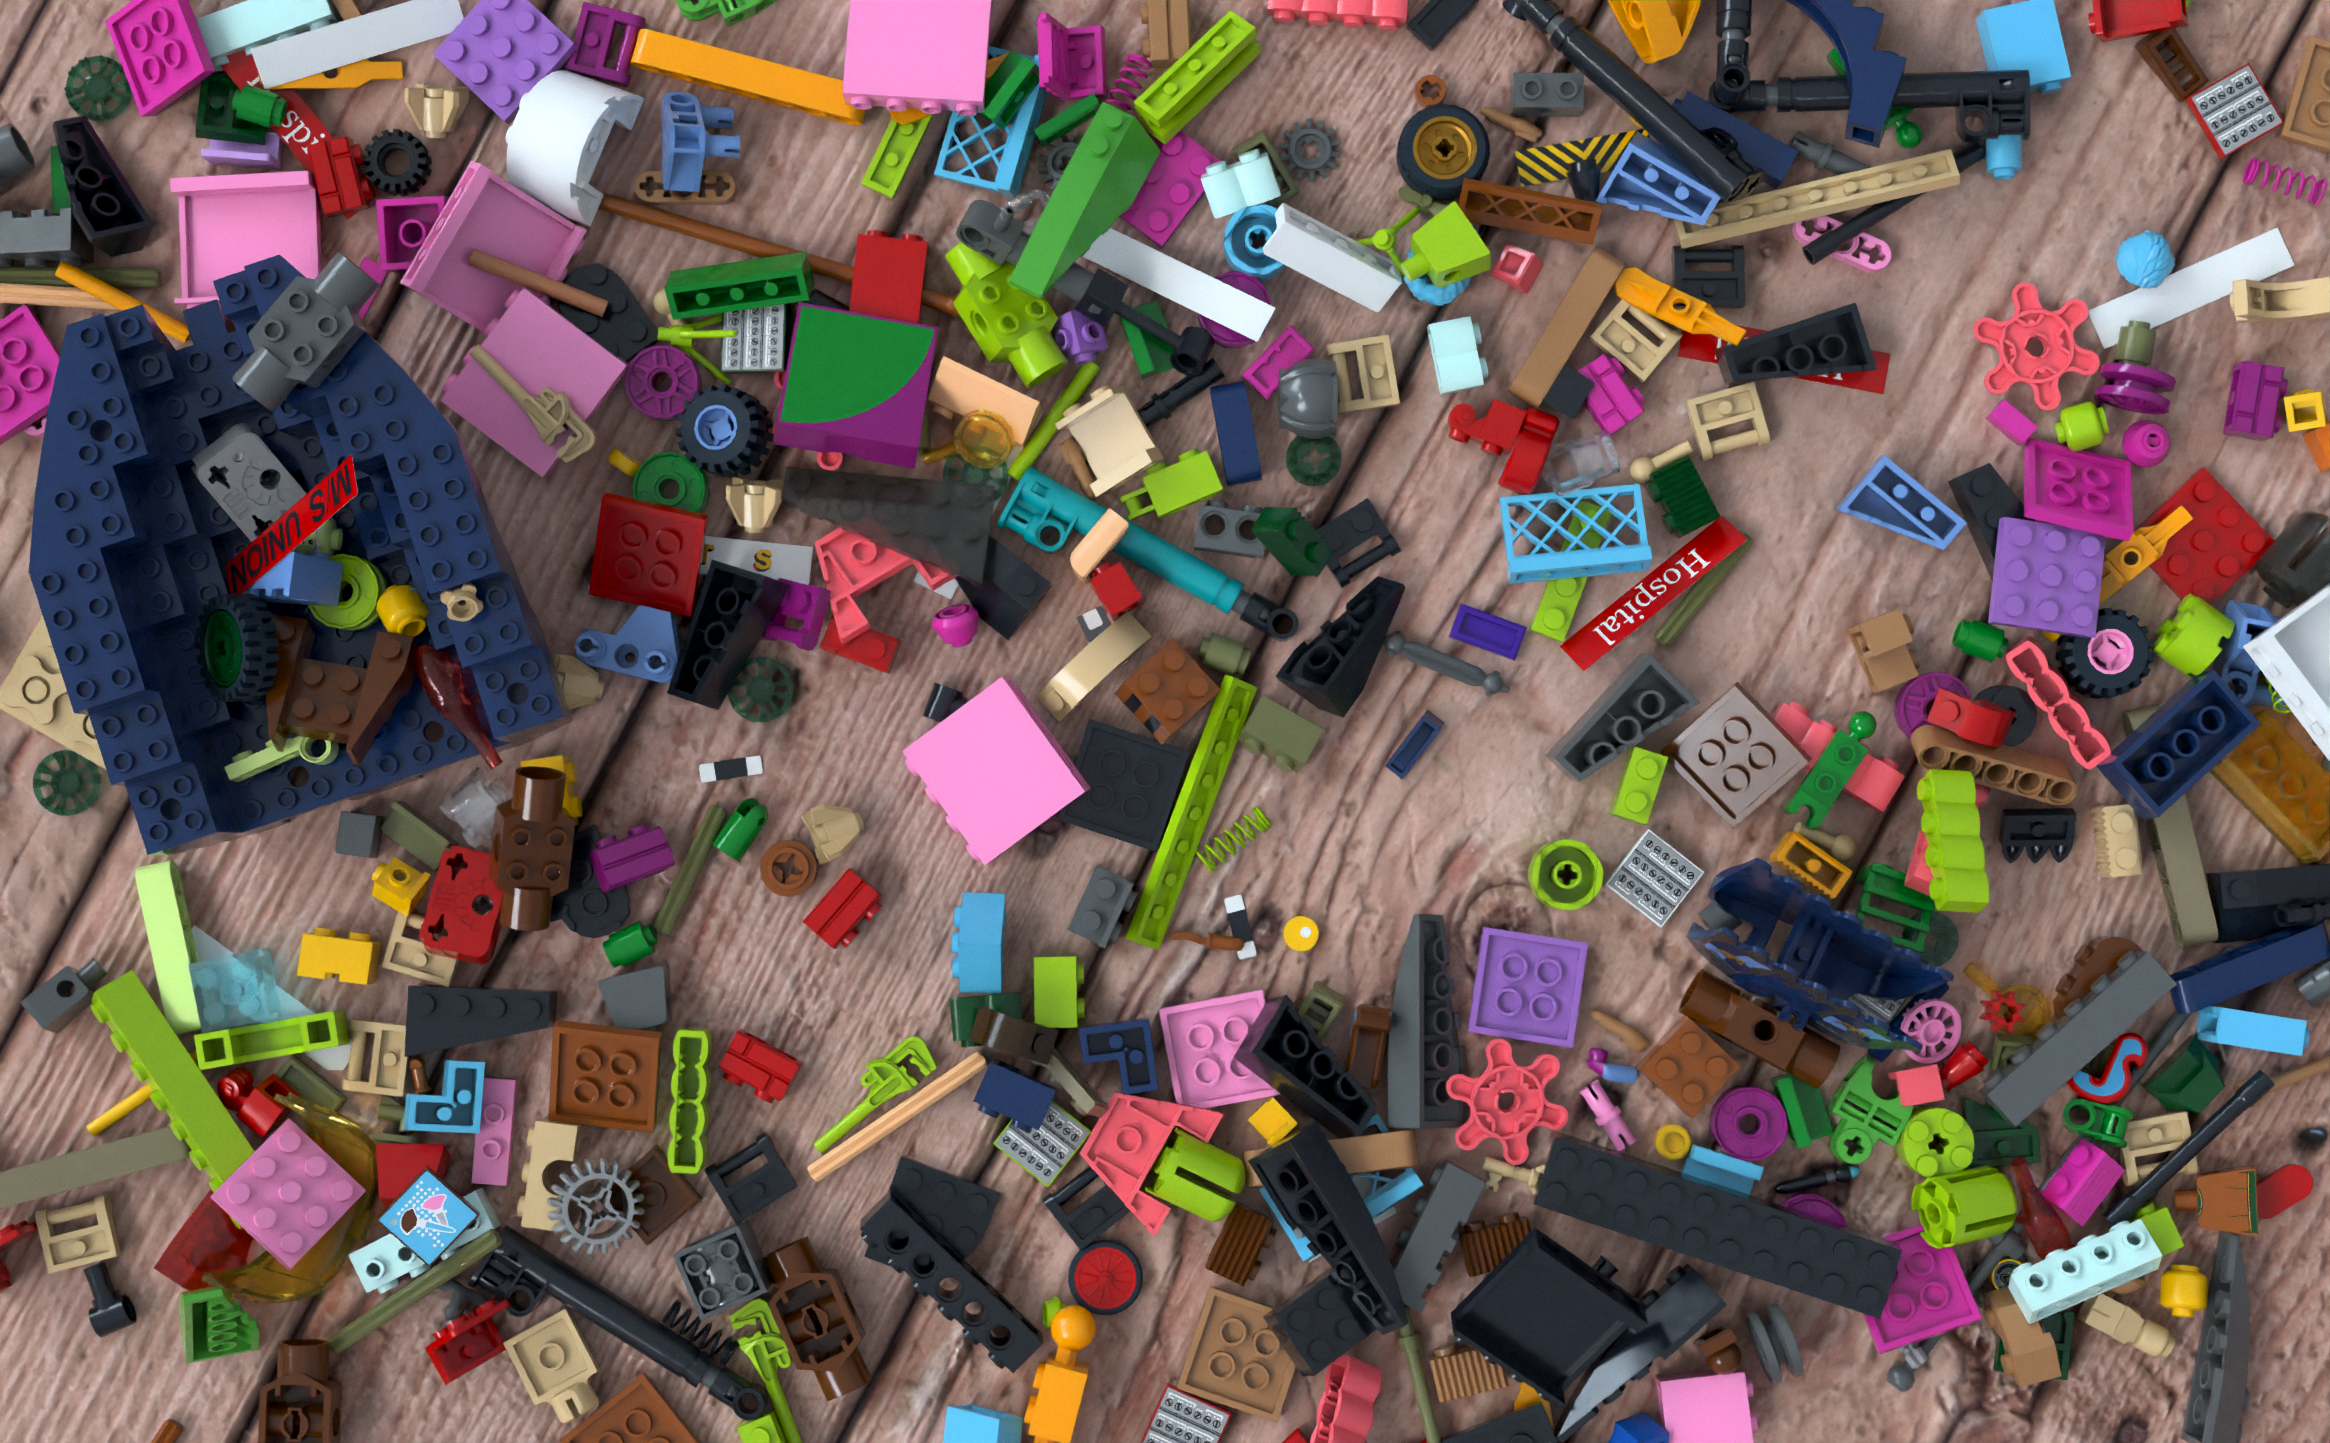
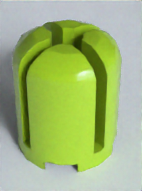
M1177 1127L1173 1128L1177 1134L1171 1143L1165 1142L1151 1167V1170H1154L1156 1173L1152 1187L1145 1185V1191L1207 1221H1221L1232 1212L1237 1204L1236 1201L1232 1200L1233 1197L1177 1168L1180 1166L1229 1191L1241 1195L1246 1179L1245 1165L1238 1157Z
M1985 1165L1930 1177L1923 1183L1916 1184L1911 1196L1912 1212L1918 1211L1920 1222L1925 1230L1920 1232L1922 1238L1928 1245L1941 1249L2003 1235L2015 1222L2017 1197L2009 1179L2003 1173H2000L1998 1169Z

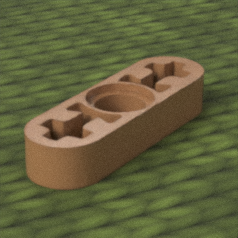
M702 170L701 179H705L707 186H717L718 180L723 179L724 183L730 186L729 189L723 191V196H718L717 192L713 189H704L706 197H701L703 192L701 182L699 192H694L689 197H682L677 194V191L671 190V197H667L666 190H654L653 196H649L642 188L643 186H648L651 179L654 180L656 185L663 186L661 171L642 172L634 183L637 196L648 205H725L732 202L737 195L735 180L729 173L721 170Z

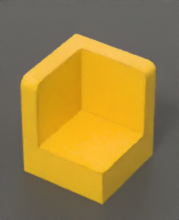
M1270 1096L1247 1118L1270 1146L1279 1142L1298 1124L1297 1120L1274 1096Z

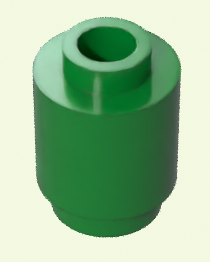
M245 84L242 90L237 89L235 91L232 110L237 111L236 117L238 119L271 128L273 125L281 127L286 115L288 101L280 98V94Z
M1961 619L1952 638V645L1958 647L1959 652L1990 663L1996 657L2002 658L2008 644V639L2004 638L2003 629L1974 619L1969 621Z
M638 921L609 935V940L603 942V948L614 968L620 965L626 967L654 953V945L658 943V939L650 924L644 926L641 921Z

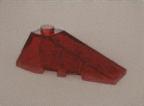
M210 1189L173 1238L154 1269L187 1290L191 1291L220 1285L230 1295L245 1272L246 1258L251 1241L254 1238L244 1228L238 1229L229 1214L210 1198L213 1194V1191Z

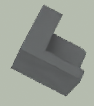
M341 811L335 848L336 853L365 858H378L382 837L380 827L384 823V816Z

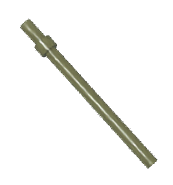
M1405 1306L1409 1323L1399 1328L1401 1337L1398 1338L1400 1349L1406 1355L1427 1443H1442L1419 1353V1348H1422L1419 1334L1414 1332L1409 1308Z

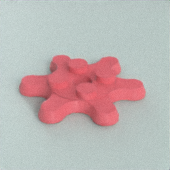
M2028 282L2018 284L2012 291L2015 311L2011 319L2000 322L1990 317L1980 318L1973 326V334L1977 341L1994 346L1999 354L1997 366L1985 376L1984 385L1990 393L1998 395L2006 392L2012 384L2024 382L2033 389L2036 405L2044 411H2050L2055 409L2061 401V394L2058 389V381L2061 375L2070 371L2082 376L2092 375L2098 370L2100 360L2095 352L2080 348L2074 340L2075 328L2088 317L2089 311L2086 303L2080 299H2070L2059 310L2048 311L2041 306L2036 287ZM2030 338H2036L2042 342L2044 351L2041 356H2032L2025 349Z
M1495 1038L1487 1044L1485 1054L1488 1059V1066L1482 1075L1472 1078L1458 1073L1452 1075L1446 1082L1448 1095L1455 1100L1466 1102L1470 1108L1468 1120L1456 1130L1454 1137L1457 1146L1462 1150H1472L1482 1140L1489 1137L1496 1138L1502 1143L1504 1159L1509 1164L1520 1165L1527 1160L1529 1155L1527 1135L1531 1129L1537 1126H1545L1551 1130H1558L1563 1128L1568 1122L1569 1116L1565 1107L1549 1102L1544 1095V1088L1548 1081L1559 1073L1560 1062L1553 1054L1546 1053L1538 1056L1530 1065L1519 1066L1513 1061L1511 1045L1505 1039ZM1513 1093L1514 1102L1511 1107L1500 1109L1498 1107L1499 1094Z

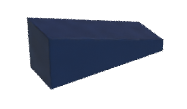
M1426 710L1386 763L1385 767L1403 779L1441 730L1444 722Z

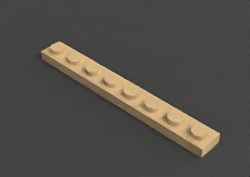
M1948 149L1747 196L1731 203H1717L1704 225L1674 219V224L1681 249L1958 185L1960 184V174L1952 151Z

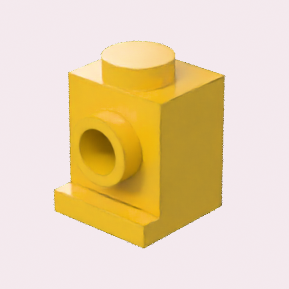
M2305 389L2293 392L2291 396L2283 397L2289 432L2326 426L2328 417L2324 393L2314 391V389Z
M394 857L389 864L381 862L371 877V880L374 881L372 896L408 917L427 893L431 875L427 872L422 874Z

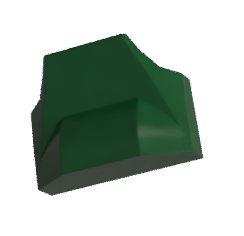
M2189 1036L2141 1086L2167 1111L2184 1109L2200 1113L2221 1092L2225 1084L2218 1071L2219 1061L2195 1036Z

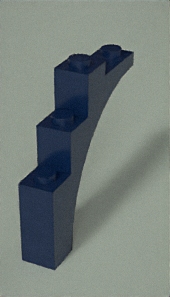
M1785 0L1799 8L1819 25L1835 46L1845 67L1850 89V110L1845 139L1879 148L1904 77L1907 58L1891 51L1881 52L1876 50L1882 33L1884 13L1877 12L1870 7L1854 6L1856 0Z

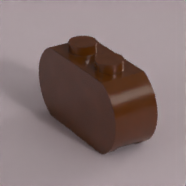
M2110 936L2099 937L2091 940L2088 945H2082L2074 957L2076 965L2070 975L2066 973L2059 980L2055 988L2058 994L2053 1000V1007L2057 1019L2060 1020L2065 1015L2063 1010L2070 1002L2076 998H2081L2082 1000L2092 991L2090 986L2096 979L2104 974L2109 976L2119 967L2117 962L2122 956L2131 950L2134 952L2143 950L2131 940Z

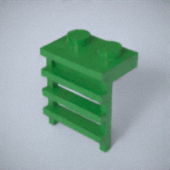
M1872 863L1867 867L1859 869L1856 883L1864 885L1856 916L1862 922H1864L1865 915L1917 931L1915 942L1889 934L1886 935L1892 938L1891 944L1894 946L1910 949L1921 955L1925 947L1923 945L1925 936L1930 928L1931 913L1934 912L1936 906L1934 905L1935 901L1926 894L1904 886L1906 874L1893 870L1891 866ZM1873 895L1923 911L1921 920L1918 922L1868 906L1870 896Z

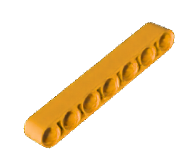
M640 29L631 60V64L639 69L838 122L862 126L866 110L855 109L850 104L845 103L842 94L843 80L648 29Z

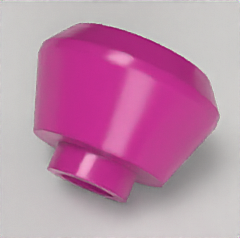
M2140 420L2133 423L2127 428L2122 439L2125 456L2133 464L2140 467H2153L2160 464L2170 451L2171 442L2167 430L2160 423L2153 420Z
M969 604L952 605L935 614L932 627L944 643L952 644V647H963L970 644L972 638L977 634L979 613Z

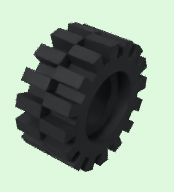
M393 129L391 133L388 130L381 131L383 136L379 138L375 135L372 138L374 141L373 145L367 144L365 148L368 152L367 156L363 155V162L367 166L364 167L366 174L379 189L384 192L386 191L390 195L396 196V194H400L403 197L408 196L407 192L409 191L416 193L419 191L417 186L420 184L424 186L427 183L424 179L425 176H430L432 171L429 168V164H432L431 158L427 154L429 151L410 132H402L400 129ZM396 150L405 151L410 157V166L401 175H391L385 168L387 156Z

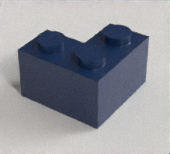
M1149 1017L1079 1027L1083 1064L1118 1059L1123 1095L1159 1089Z
M994 1058L989 1064L973 1101L980 1104L978 1110L994 1118H998L1000 1114L1012 1118V1126L1030 1133L1032 1128L1039 1131L1057 1088L1026 1075V1071Z

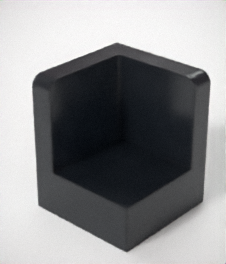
M1565 365L1543 401L1575 420L1582 409V404L1594 387V382Z

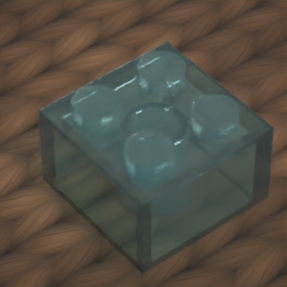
M269 948L256 949L188 964L202 1034L283 1017Z

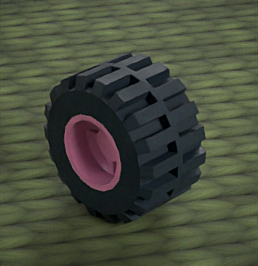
M2103 608L2098 610L2096 637L2085 638L2064 635L2058 639L2057 646L2061 647L2060 651L2056 652V660H2061L2062 665L2058 669L2063 674H2066L2069 687H2077V693L2081 695L2089 694L2090 698L2099 699L2105 697L2106 699L2130 692L2131 689L2138 687L2142 683L2141 679L2148 676L2151 671L2148 668V664L2154 662V654H2149V648L2154 647L2153 639L2147 641L2145 634L2149 630L2146 626L2140 627L2137 624L2140 619L2135 615L2129 617L2126 615L2127 611L2121 609L2113 611L2112 608Z

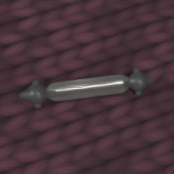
M1400 631L1386 636L1383 641V645H1385L1390 657L1402 653L1407 660L1470 686H1483L1488 697L1499 692L1508 693L1510 690L1499 676L1500 673L1498 671H1493V673L1486 675L1481 668L1418 642H1405Z

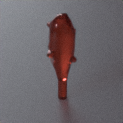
M420 646L415 650L414 666L419 683L430 699V705L432 707L435 706L447 721L454 724L469 740H472L491 770L503 763L484 734L477 716L475 703L461 673L458 671L459 664H451L447 654H442L433 647Z
M2017 1157L2013 1159L2011 1165L2021 1188L2022 1214L2016 1217V1222L2024 1225L2035 1253L2044 1261L2049 1253L2057 1249L2063 1248L2067 1251L2076 1247V1245L2072 1244L2068 1229L2061 1217L2036 1187L2025 1158Z

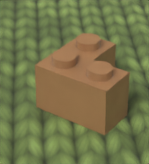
M1900 608L1846 629L1872 694L1919 676L1916 670L1920 667L1918 658L1913 649H1908L1906 646L1907 643L1913 641L1911 634L1914 633V628L1909 616L1906 613L1902 614Z

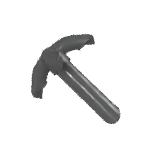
M456 1280L447 1281L437 1288L454 1294L452 1301L444 1310L445 1321L441 1329L462 1317L470 1302L480 1307L490 1300L483 1293L469 1289Z

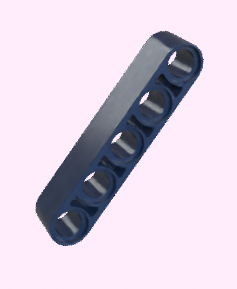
M2324 921L2315 926L2298 924L2287 927L2169 975L2177 984L2169 991L2176 1013L2188 1014L2202 1010L2330 958V940Z

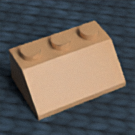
M943 356L928 397L930 404L934 405L932 411L949 420L955 415L966 421L964 427L980 435H983L986 430L997 436L995 440L997 443L1011 450H1014L1016 445L1024 448L1042 413L1039 401Z

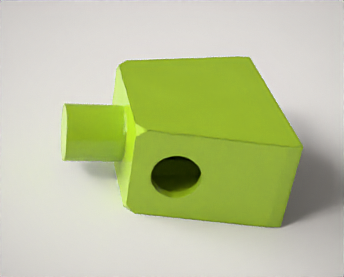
M1454 201L1413 233L1411 236V250L1414 256L1400 263L1401 269L1409 282L1427 273L1435 287L1442 288L1489 270L1491 252Z

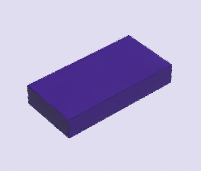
M1460 604L1448 637L1515 661L1527 627Z

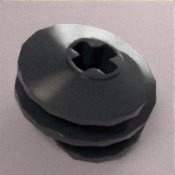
M1997 685L1979 692L1973 699H1984L2016 712L2004 745L2016 746L2024 742L2032 734L2036 725L2037 710L2033 700L2025 690L2014 686Z

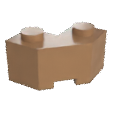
M2008 1287L1984 1293L1987 1307L1982 1309L1987 1327L1989 1329L1994 1328L2002 1339L2005 1354L2001 1355L2000 1359L2005 1374L2007 1376L2012 1375L2020 1388L2062 1376L2054 1340L2050 1332L2046 1333L2041 1320L2029 1325Z

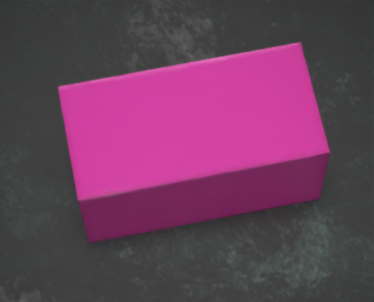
M2005 399L1999 401L1985 418L2018 446L2024 444L2038 428V426Z

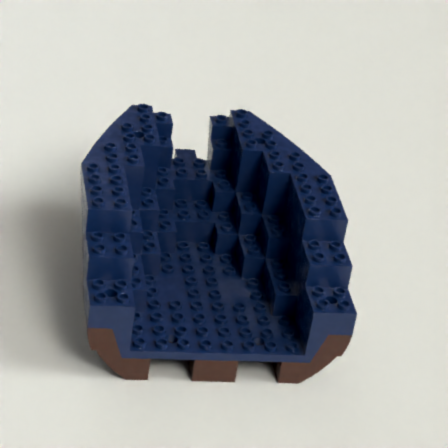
M281 255L244 266V271L214 280L213 283L219 300L216 299L183 310L193 345L179 350H175L143 304L108 316L99 314L67 325L49 402L35 490L29 574L73 711L76 714L89 715L111 785L126 787L147 855L177 854L254 835L290 823L289 818L346 799L359 800L422 779V774L480 754L490 756L523 745L572 721L543 630L527 600L514 564L488 509L479 480L457 430L408 373L365 331L318 388L297 384L274 412L255 400L231 379L255 351L248 333L296 276L305 277ZM236 424H248L306 493L312 490L352 454L358 494L332 516L337 528L343 531L342 547L340 550H335L333 555L347 554L367 559L379 567L387 580L388 587L392 585L414 586L416 592L428 607L429 611L425 618L427 622L425 629L419 635L413 637L419 649L420 657L412 686L405 696L402 695L394 707V713L387 724L384 722L373 739L374 744L360 765L353 764L346 751L347 744L338 743V755L334 761L327 765H318L306 761L299 755L240 782L229 780L224 768L234 763L232 760L234 756L248 750H253L255 754L266 749L265 743L271 740L268 735L266 695H262L260 699L249 701H220L218 697H214L211 694V689L206 688L204 684L206 678H202L200 674L203 665L197 662L200 650L196 649V641H200V637L196 635L197 627H202L198 620L200 614H205L203 607L205 604H209L208 600L212 597L230 594L226 564L236 554L245 549L251 541L195 476L191 469L195 465L192 459ZM213 466L209 469L214 475L217 474L220 479H223L219 468ZM274 469L265 470L261 474L260 480L270 478ZM256 515L252 516L256 521L255 524L260 528L266 524L261 519H258ZM467 583L475 585L477 589L476 597L483 602L482 611L468 621L450 619L447 616V605L441 602V593L445 590L453 591ZM347 584L342 590L344 602L352 597L353 588L351 584ZM266 603V611H271V614L308 620L315 634L309 658L312 660L368 669L377 632L388 633L380 618L366 629L348 631L325 625L315 618L308 605ZM437 721L443 726L444 734L440 740L432 742L426 736V729L430 723ZM288 734L287 739L295 738L298 736ZM317 739L312 743L311 752L314 757L322 756L326 751V742ZM298 767H304L309 773L308 782L302 787H297L292 782V773Z

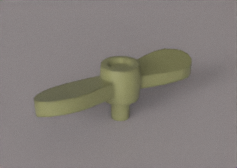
M1409 186L1399 189L1401 199L1419 206L1420 210L1426 213V215L1436 216L1447 207L1446 205L1434 202L1430 195H1421Z

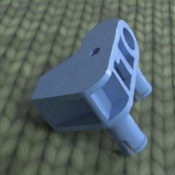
M670 92L662 97L661 132L663 140L661 178L664 190L699 192L704 159H707L708 156L734 157L739 159V135L708 134V131H705V127L732 130L733 123L731 121H734L733 107L702 106V102H699L696 96L686 92Z
M2230 600L2223 614L2233 620L2235 626L2229 639L2222 636L2219 644L2222 650L2214 659L2212 670H2215L2227 685L2232 682L2235 684L2236 696L2247 708L2252 705L2273 708L2274 704L2271 701L2272 694L2269 692V686L2257 684L2260 669L2243 646L2282 617L2273 616L2268 608ZM2282 700V701L2279 702V704H2284V705H2286V703L2284 702V700ZM2277 706L2279 710H2283L2285 708Z
M639 605L616 635L582 628L581 635L576 639L575 657L588 666L669 684L681 653L676 616L671 612ZM630 653H634L636 656L635 661L629 663L627 660V656Z

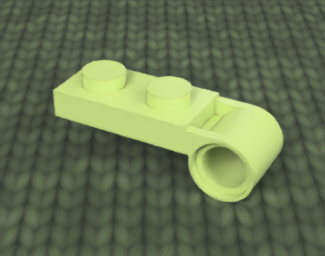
M302 736L289 738L286 740L283 752H278L270 740L265 743L266 749L255 754L253 750L242 752L232 758L234 763L224 768L229 780L240 782L299 755L306 761L318 765H327L335 760L339 747L337 742L324 740L326 742L325 753L320 757H314L311 752V746L317 739Z

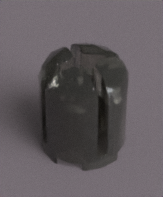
M2308 510L2298 514L2250 567L2251 575L2257 571L2261 579L2267 584L2262 590L2286 608H2289L2292 604L2299 606L2330 583V532L2324 538L2329 529L2327 526L2330 524V517L2323 513Z

